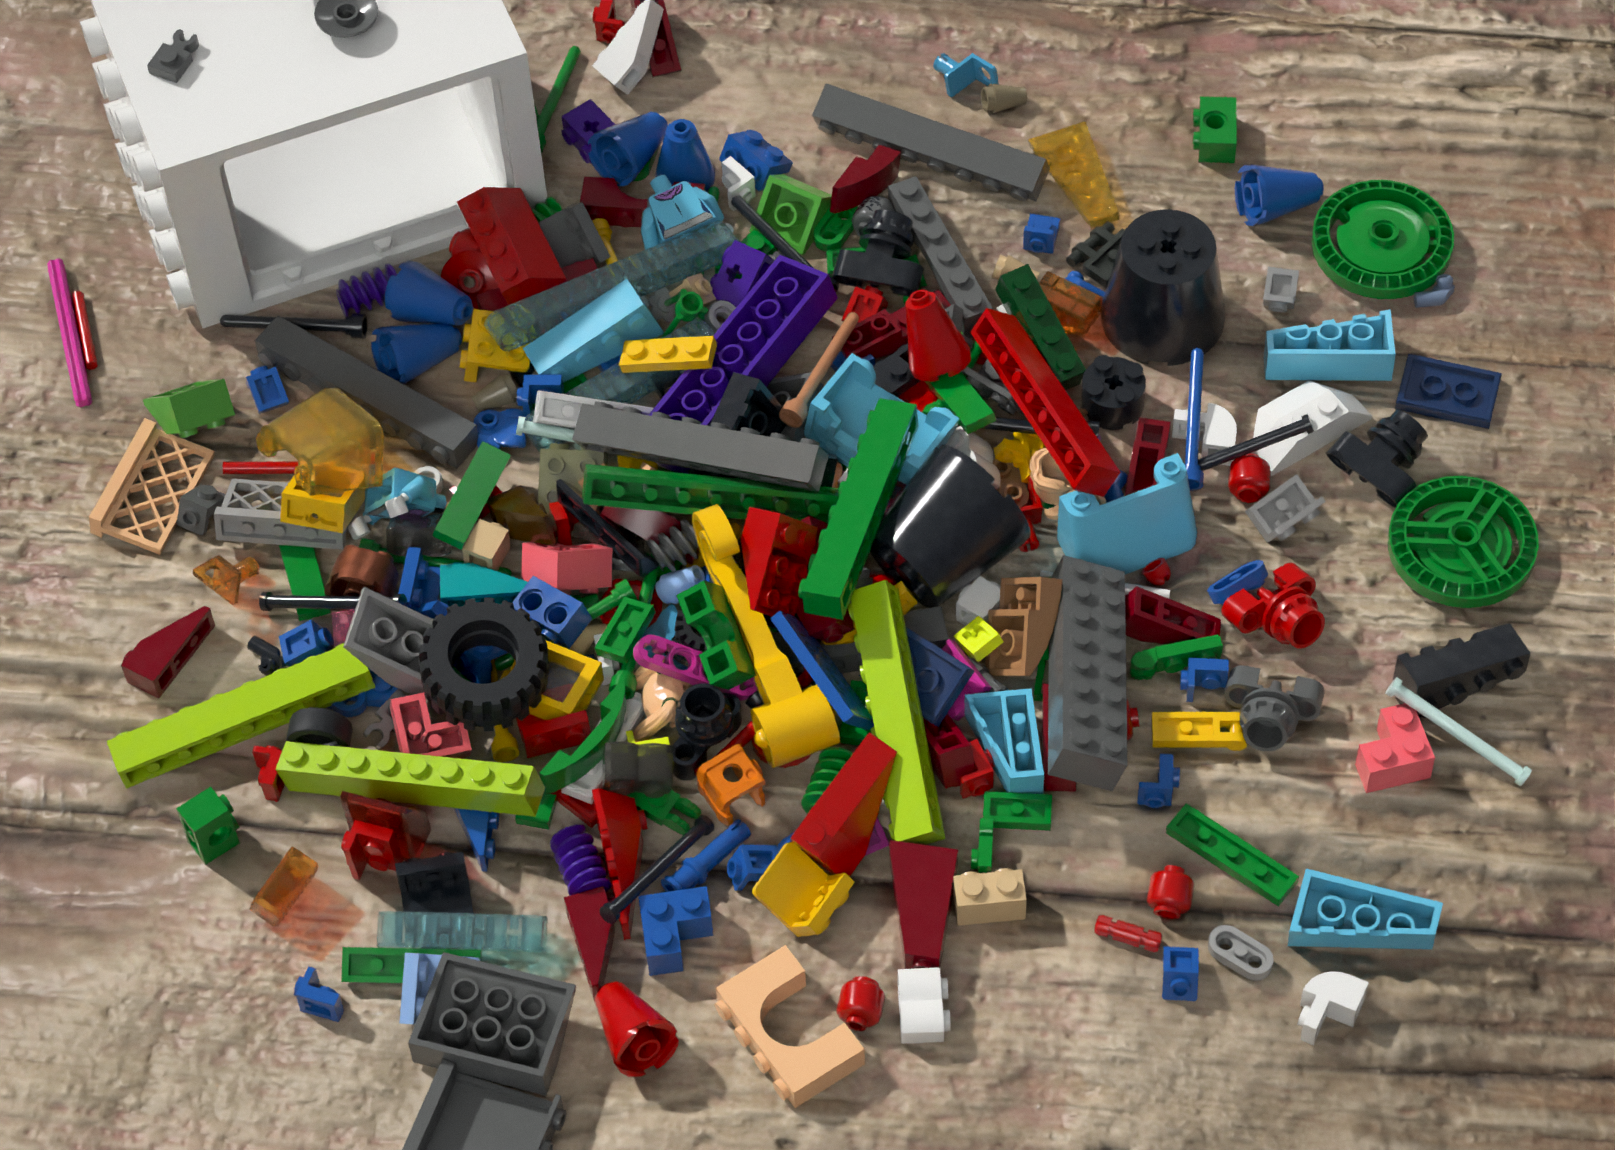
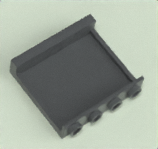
M442 1059L402 1150H553L554 1143L552 1138L556 1130L561 1131L567 1111L563 1108L561 1095L556 1094L553 1102L459 1073L455 1062Z

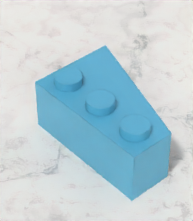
M1032 688L965 694L964 715L982 749L989 750L994 762L993 769L1005 791L1009 793L1043 794L1044 771Z

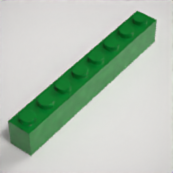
M879 398L875 409L869 411L867 429L865 434L861 433L859 436L856 457L850 458L848 476L846 481H841L837 504L832 505L830 508L828 526L826 529H822L819 535L818 551L816 554H812L809 560L808 576L806 579L803 578L799 585L798 596L803 600L804 613L843 620L919 427L916 404Z
M585 464L582 498L583 503L587 505L693 514L696 511L717 504L721 507L727 518L746 519L749 507L781 513L799 521L811 516L828 523L830 508L832 505H836L838 501L839 488L820 486L819 492L749 479Z

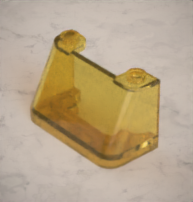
M336 387L322 389L264 425L260 433L257 434V447L264 456L274 457L278 451L287 450L298 460V466L295 467L294 471L295 480L310 496L382 486L384 434L381 424Z

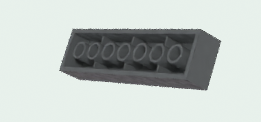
M1063 555L1051 577L1062 579V589L1056 622L1049 640L1048 775L1113 791L1128 766L1125 572Z

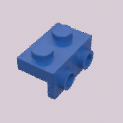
M754 130L729 134L719 157V160L723 162L731 156L755 178V189L757 191L764 190L769 175L788 173L793 164L781 149L769 144L759 132Z

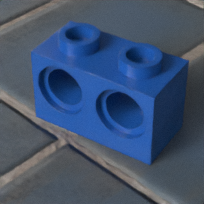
M532 576L512 602L515 611L522 608L530 614V621H537L541 627L542 636L547 641L554 644L558 643L567 649H570L592 620L582 602L535 576Z

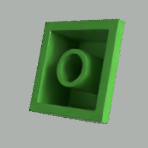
M784 174L769 175L756 212L799 254L804 255L814 242V229L829 209L832 195ZM751 225L749 232H751L753 229L759 232L753 225Z
M225 379L197 381L143 399L145 407L165 433H179L180 438L197 434V427L207 425L208 429L226 424L224 418L235 415Z

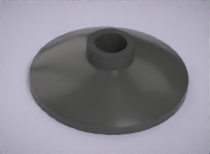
M319 0L314 11L317 26L330 36L339 38L354 37L366 32L373 26L378 17V5L376 0Z

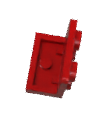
M573 685L549 690L541 694L563 703ZM586 710L549 720H544L532 714L523 720L516 718L527 759L580 745L591 734Z

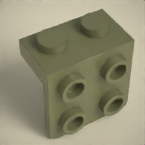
M550 443L549 449H540L538 504L542 503L546 512L550 513L549 503L558 502L556 481L559 479L575 486L582 492L583 489L578 481L584 478L585 464L601 465L605 463L608 466V453L586 450L582 447L581 450H569V444Z

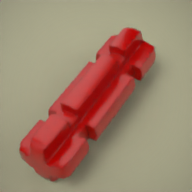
M1099 915L1094 927V933L1106 938L1111 935L1113 940L1135 947L1143 945L1145 950L1151 952H1158L1161 946L1162 934L1160 932L1150 929L1148 932H1145L1144 927L1121 920L1113 922L1112 917Z

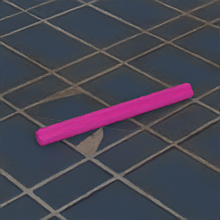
M57 258L49 260L47 268L73 397L76 406L82 408L83 406L91 405L92 397L65 265L62 259Z

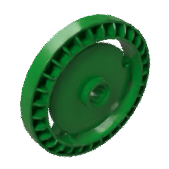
M1391 180L1357 182L1333 193L1318 210L1312 231L1313 254L1326 276L1349 292L1374 299L1409 297L1414 295L1415 292H1422L1436 283L1437 277L1444 274L1448 268L1454 247L1452 222L1443 207L1424 191L1414 186ZM1338 219L1344 224L1338 225L1336 233L1337 245L1343 257L1334 248L1329 233ZM1433 252L1430 258H1428L1420 266L1416 267L1424 259L1427 253Z
M1468 476L1437 478L1411 490L1394 510L1387 536L1391 562L1398 575L1409 587L1431 601L1460 608L1492 605L1507 599L1517 592L1529 579L1534 569L1539 548L1536 524L1525 505L1507 489L1493 482ZM1436 504H1440L1431 508L1422 516V519L1425 522L1413 521L1418 514H1420L1427 508H1430ZM1500 517L1511 527L1519 545V555L1507 570L1504 568L1510 559L1512 538L1508 527ZM1407 534H1414V536L1407 537Z

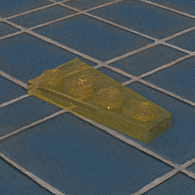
M1085 121L1028 139L1029 147L1036 156L1047 160L1050 175L1090 228L1103 225L1106 221L1120 220L1117 206Z

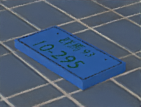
M782 611L777 612L771 617L775 627L841 720L863 730L869 731L874 727L872 715L817 638L808 634L801 620Z

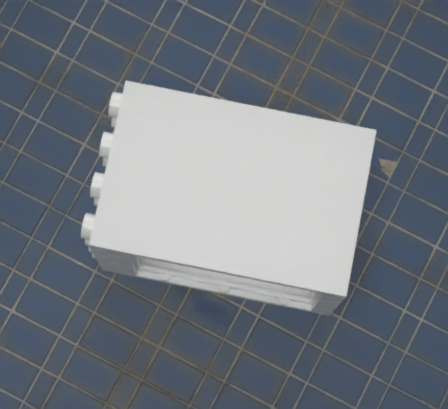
M91 0L95 17L80 21L81 29L91 57L94 58L106 54L107 59L92 63V67L103 98H108L109 103L104 104V108L115 139H120V142L116 143L115 146L126 178L130 177L132 183H137V185L132 186V190L143 221H147L150 227L154 226V229L149 230V234L160 265H165L167 272L178 268L180 270L166 275L177 309L181 310L194 305L202 328H206L220 323V318L223 315H245L336 285L340 279L348 281L352 275H355L357 278L361 277L363 271H367L369 274L373 273L375 267H378L380 270L385 269V264L387 263L394 266L449 248L454 234L469 228L457 201L483 187L521 188L531 208L534 209L538 202L545 204L547 191L528 56L502 0H376L378 5L376 22L366 32L348 38L330 36L317 26L314 11L319 0ZM181 29L184 33V41H188L193 34L197 35L199 41L198 49L191 53L193 61L177 83L149 74L147 64L163 43L173 44V34Z

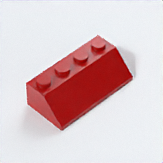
M483 187L457 201L502 295L513 311L568 282L521 188Z

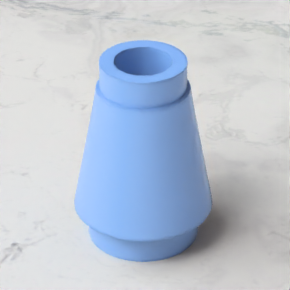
M697 565L677 570L674 573L663 574L655 585L657 595L665 604H678L677 594L705 580V575Z

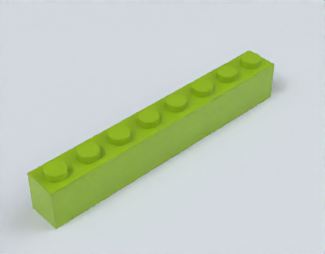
M883 580L855 589L851 603L848 605L851 619L856 625L857 634L854 635V642L858 652L861 653L863 665H860V674L863 682L867 685L868 691L865 702L874 723V727L871 728V734L897 751L883 796L884 803L887 809L890 810L892 822H889V832L893 841L927 845L946 838L899 590L887 580Z
M343 643L318 656H310L303 662L288 668L278 669L271 675L256 681H248L234 690L216 694L209 700L197 705L184 707L179 712L162 719H154L145 726L132 731L122 732L106 742L117 772L127 789L290 722L293 713L300 709L311 707L326 708L335 702H341L359 693L375 688V684L369 669L343 647Z
M290 741L285 742L275 769L289 791L536 817L545 790V786L535 767L530 765Z

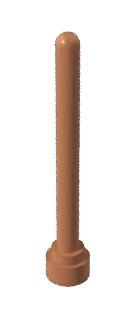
M851 312L847 315L797 397L786 401L780 410L779 416L788 426L797 428L803 424L808 415L807 403L858 323L859 316L857 313Z

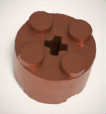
M346 545L338 555L324 589L325 596H360L362 589L366 587L385 597H392L399 580L398 571L393 564V557L384 551L375 552L359 548L355 545ZM340 609L339 612L353 618L355 609Z

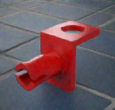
M1031 477L1028 478L1027 489L1031 505L1020 507L1031 531L1030 538L1019 547L1022 552H1028L1027 544H1029L1031 551L1040 546L1033 524L1041 523L1043 506L1040 497L1034 489Z

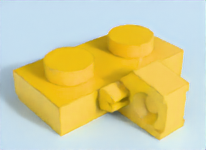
M1013 432L1014 439L1004 438L1000 444L993 448L995 459L1003 463L1013 462V466L1020 470L1021 481L1028 484V478H1030L1031 473L1029 468L1031 457L1036 451L1046 447L1037 434Z

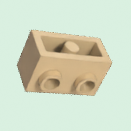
M1002 868L988 873L970 871L953 876V898L957 926L1026 919V893L1022 869Z

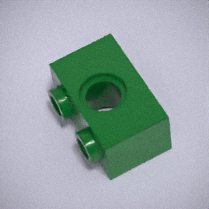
M1200 96L1199 109H1193V127H1198V132H1193V150H1198V162L1235 163L1237 146L1236 97Z
M212 787L207 788L176 808L188 843L205 865L240 843L236 833L239 825L231 814L234 812V809L224 794L218 796Z

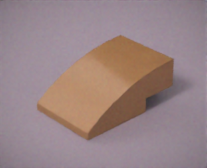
M1047 577L1001 578L999 610L988 611V624L999 633L1004 641L986 656L985 666L989 669V673L992 676H1031L1047 648L1054 629L1061 598L1062 579Z

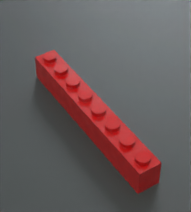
M986 308L970 333L1072 488L1077 491L1104 497L1121 473L1017 318L1014 315Z

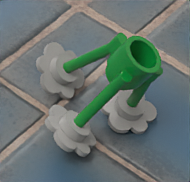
M660 286L655 290L654 295L649 297L648 303L652 306L650 311L655 319L663 318L666 322L672 321L665 332L654 339L673 338L671 334L681 321L688 322L684 326L685 332L688 333L687 337L714 335L706 323L705 315L708 309L703 306V300L697 293L681 289L677 295L670 297L669 290L664 286Z

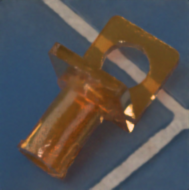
M218 555L194 568L193 575L231 605H235L238 603L240 583L259 574V565L252 557H246L239 563L232 565L222 556ZM214 569L213 578L207 576L205 572Z

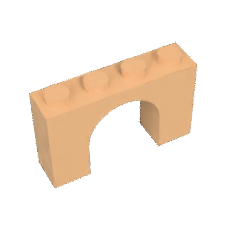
M785 945L716 987L717 1002L714 1005L720 1017L724 1021L730 1020L734 1025V1033L743 1047L749 1046L755 1054L753 1059L759 1070L763 1074L768 1072L773 1078V1086L782 1100L788 1099L793 1107L796 1108L865 1065V1049L845 1023L816 1041L803 1046L780 1044L765 1032L762 1024L767 1013L774 1006L806 987L805 970Z

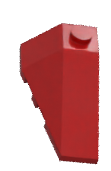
M869 732L791 836L790 842L796 844L811 859L832 874L846 873L850 877L866 855L897 751Z
M597 788L592 789L597 826L614 899H616L639 877L643 851L642 830H647L648 827L644 810L637 811L634 798ZM636 899L620 913L619 921L624 940L631 939Z

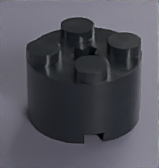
M1100 355L1094 359V362L1086 369L1082 378L1081 408L1086 409L1089 421L1099 422V428L1119 430L1123 429V425L1130 422L1134 424L1139 420L1144 410L1146 379L1142 366L1139 363L1121 357Z

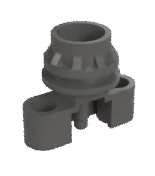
M1244 665L1236 666L1229 673L1224 696L1229 704L1240 708V725L1243 729V737L1251 747L1267 752L1278 750L1293 735L1299 720L1311 721L1320 715L1325 689L1317 680L1297 676L1294 691L1287 690L1285 693L1282 691V684L1279 681H1273L1269 688H1263V685H1258L1260 668Z

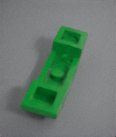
M619 682L601 702V722L576 751L570 756L559 750L539 772L540 779L545 786L544 794L556 792L579 780L595 767L611 749L620 733L626 713V685Z

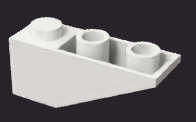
M645 0L636 8L633 16L625 26L618 30L616 37L606 49L600 52L597 60L592 65L613 85L627 95L647 72L664 9L653 0Z

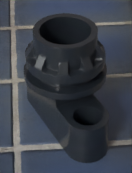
M885 209L874 211L872 220L864 226L863 235L859 239V245L866 252L840 250L832 278L838 283L859 288L862 287L863 281L870 282L872 287H879L880 284L889 285L893 294L910 297L913 292L919 289L924 272V267L920 264L902 260L910 258L912 254L911 247L913 246L914 237L911 229L913 221L899 212Z
M1398 409L1390 417L1379 419L1375 427H1371L1367 431V435L1371 440L1369 445L1352 433L1345 431L1326 452L1331 462L1349 476L1354 471L1359 474V479L1363 483L1369 482L1375 486L1377 496L1394 508L1397 507L1398 503L1407 493L1417 487L1415 481L1398 466L1410 469L1414 464L1413 460L1421 455L1422 443L1428 438L1426 430L1419 422L1406 412Z
M706 683L693 685L683 693L676 707L675 726L680 737L670 749L672 772L678 779L687 781L696 778L694 770L707 762V750L711 746L719 744L727 737L731 738L739 729L742 723L740 700L736 695L722 693L716 686ZM684 757H690V758H692V759H690V760H688V761H682V760H680V759H682V758H684Z

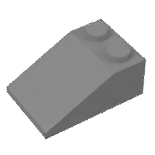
M364 587L361 591L343 647L388 684L411 695L423 693L419 650L420 645L423 644V635L426 629L433 628V619Z

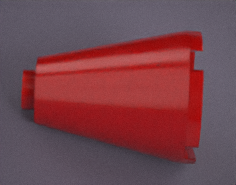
M927 290L913 292L905 303L909 368L912 375L921 381L933 382L939 381L938 375L948 373L949 377L958 374L971 362L970 347L935 293Z
M622 982L606 983L599 989L595 996V1005L613 1062L619 1072L628 1077H640L647 1075L644 1070L653 1065L656 1069L662 1067L673 1056L679 1044L675 1026Z

